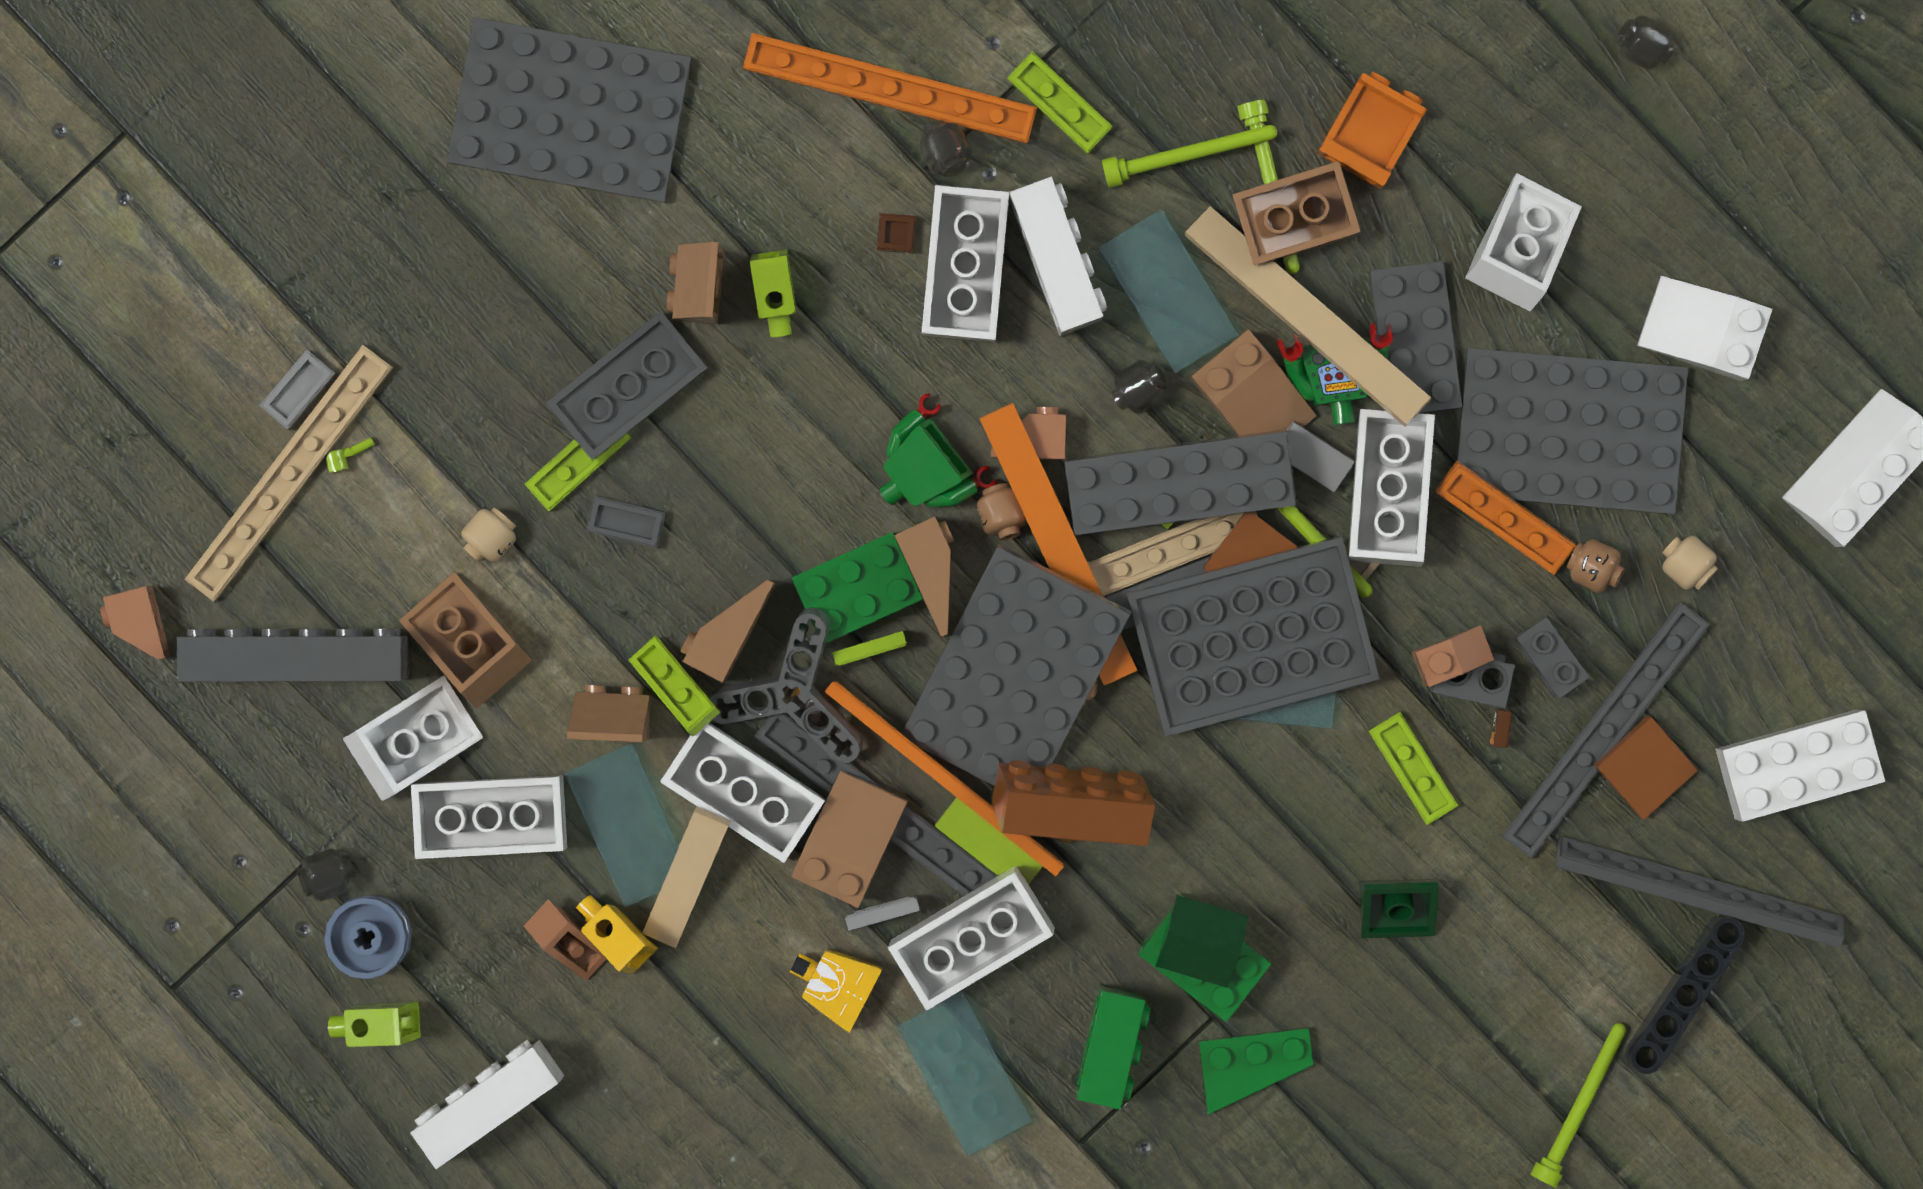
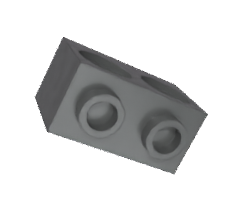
M1540 617L1512 637V640L1553 698L1560 699L1590 678L1547 617Z
M1492 653L1493 661L1464 673L1463 677L1458 681L1446 680L1430 687L1429 692L1506 708L1515 665L1506 663V655ZM1489 668L1496 669L1500 675V682L1494 689H1487L1482 683V674Z

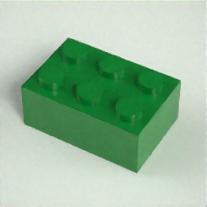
M893 532L792 577V581L805 609L811 607L818 608L828 616L830 628L826 643L923 600ZM810 619V620H811V623H812V625H813V627H814V629H815V631H816V629H818L817 627H815V622H816V621L813 620V619Z
M1173 903L1136 952L1145 961L1223 1021L1227 1022L1271 963L1243 941L1239 959L1227 988L1156 967Z
M1099 985L1075 1089L1077 1100L1121 1110L1122 1101H1130L1134 1080H1132V1076H1129L1131 1065L1138 1066L1142 1044H1140L1141 1040H1137L1139 1028L1146 1030L1151 1009L1149 1004H1145L1146 1000L1143 994Z

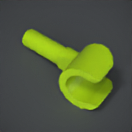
M370 437L352 447L331 451L326 458L328 471L334 473L349 469L346 458L374 446L372 438Z

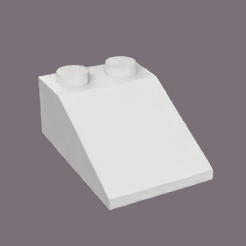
M1516 173L1476 251L1465 279L1531 311L1547 292L1582 206Z
M1660 276L1637 346L1738 381L1748 380L1773 309L1736 296Z
M442 676L343 738V741L383 801L481 740L483 736L445 676Z

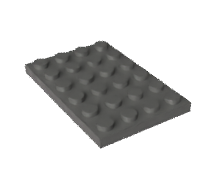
M473 17L447 163L665 203L692 58Z
M1467 348L1457 460L1515 501L1675 514L1688 367Z
M1342 536L1127 593L1165 737L1380 680Z
M998 544L902 735L925 751L994 786L998 763L1009 764L1010 761L1020 760L1029 763L1031 766L1046 767L1047 764H1052L1125 626L1131 611Z

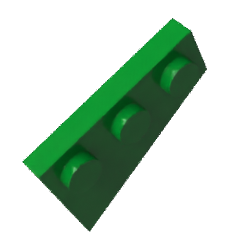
M1308 1027L1198 1040L1208 1115L1313 1065Z

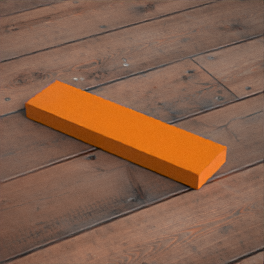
M1458 460L1435 489L1437 494L1553 575L1556 574L1576 548V544Z

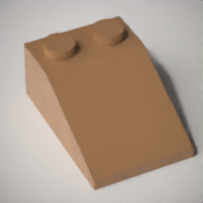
M1339 161L1232 194L1254 266L1330 245L1361 234Z
M719 242L678 245L677 253H671L669 275L676 276L675 290H668L666 311L673 312L672 319L674 321L719 324L724 250Z
M1249 329L1189 378L1237 436L1287 429L1292 420L1304 427L1316 417V414Z
M933 517L894 536L942 637L948 634L951 550L948 544L953 542L954 539L946 521L938 523L936 517Z
M455 572L399 620L456 689L476 709L532 661L515 639Z
M766 580L701 627L698 633L690 632L680 651L686 654L683 662L720 682H725L777 583Z
M585 685L584 692H575L567 730V739L644 742L650 739L652 695L643 694L644 687L622 686L621 693H607V686Z
M841 770L791 877L859 908L908 800Z

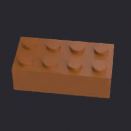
M1020 760L1010 761L1009 764L998 763L992 806L1002 833L1148 846L1155 803L1143 776L1127 770L1119 771L1118 774L1105 773L1094 767L1072 770L1059 764H1047L1046 767L1031 766L1029 763Z

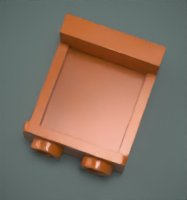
M1371 72L1369 76L1362 73L1316 154L1332 163L1339 161L1341 168L1381 190L1427 109L1421 106L1423 100L1415 94L1403 90L1402 94L1391 89L1389 87L1391 82L1375 72Z

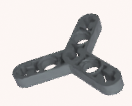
M811 607L799 614L793 625L780 676L716 689L709 698L716 707L721 698H723L725 704L737 702L740 694L741 703L732 705L728 712H725L724 707H717L720 713L712 720L719 724H728L788 713L832 759L840 763H850L855 760L863 746L861 734L814 686L830 628V621L825 612ZM809 619H813L816 621L815 627L818 629L812 635L810 642L804 641L808 632V625L806 624ZM797 651H805L811 656L812 665L807 668L798 666L794 662L793 654ZM798 687L800 689L798 696L795 695L790 698L786 694L789 688ZM761 691L766 694L768 705L765 707L755 706L750 700V692ZM809 699H811L813 702H811L806 708V710L803 712L800 708L803 704H806ZM814 710L823 711L828 716L829 724L824 727L816 726L810 719V713ZM834 725H836L838 727V730L836 731V733L833 732L831 737L828 738L826 735L829 734L833 729ZM848 739L852 742L850 749L845 748L841 750L838 747L840 740L844 742Z

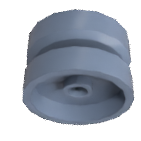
M369 894L354 898L334 911L326 925L324 942L328 957L337 969L350 977L370 979L384 975L403 961L410 949L412 930L409 918L399 904L385 896ZM365 930L366 932L372 930L375 934V938L371 942H367L364 939Z

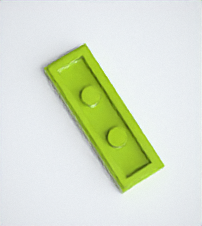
M1033 51L1007 77V80L1087 155L1113 128L1107 120Z
M627 433L593 462L574 439L524 485L550 512L632 438Z
M656 635L628 659L691 736L696 735L720 713L719 709Z
M1400 712L1368 730L1426 825L1458 806Z
M957 797L934 825L998 876L1017 865L1029 885L1043 867Z

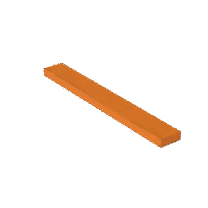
M755 33L751 34L743 65V70L1024 144H1028L1037 107Z
M1012 402L980 417L982 426L1049 569L1103 596L1014 403ZM1121 633L1099 673L1104 686L1138 671Z
M833 681L829 685L825 693L1001 832L993 806L924 750L913 744L899 730L840 683ZM1002 833L1054 876H1057L1064 867L1063 862L1031 836Z

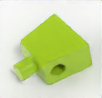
M788 250L752 254L750 257V267L759 319L767 318L770 337L791 335L789 314L796 313V303ZM773 291L781 293L782 301L779 303L770 302L769 293Z
M419 1001L363 1004L345 1009L344 1015L329 1017V1036L331 1038L345 1037L347 1047L395 1046L421 1038Z

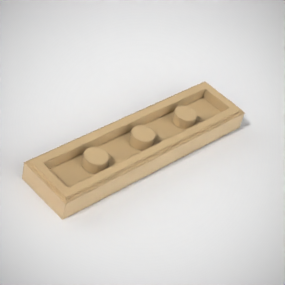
M698 806L696 807L642 934L674 948L677 947L731 821Z

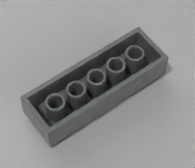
M1287 429L1072 458L1064 462L1075 535L1295 506L1297 503Z
M187 629V636L177 637V682L410 680V636H400V629H373V636H364L363 629H336V636H327V629H299V636H290V629H262V636H253V629H224V636H216V629Z

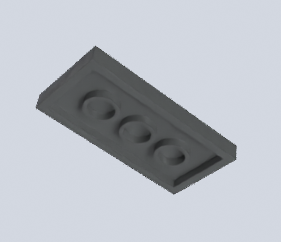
M1444 261L1370 270L1377 335L1385 334L1388 330V324L1392 328L1393 340L1388 345L1387 360L1431 397L1430 402L1419 413L1461 408L1462 401Z
M660 311L548 400L546 405L593 462L704 373L707 367L662 311Z

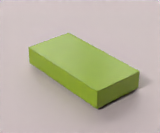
M904 631L841 649L832 652L835 664L840 666L906 646L907 641Z

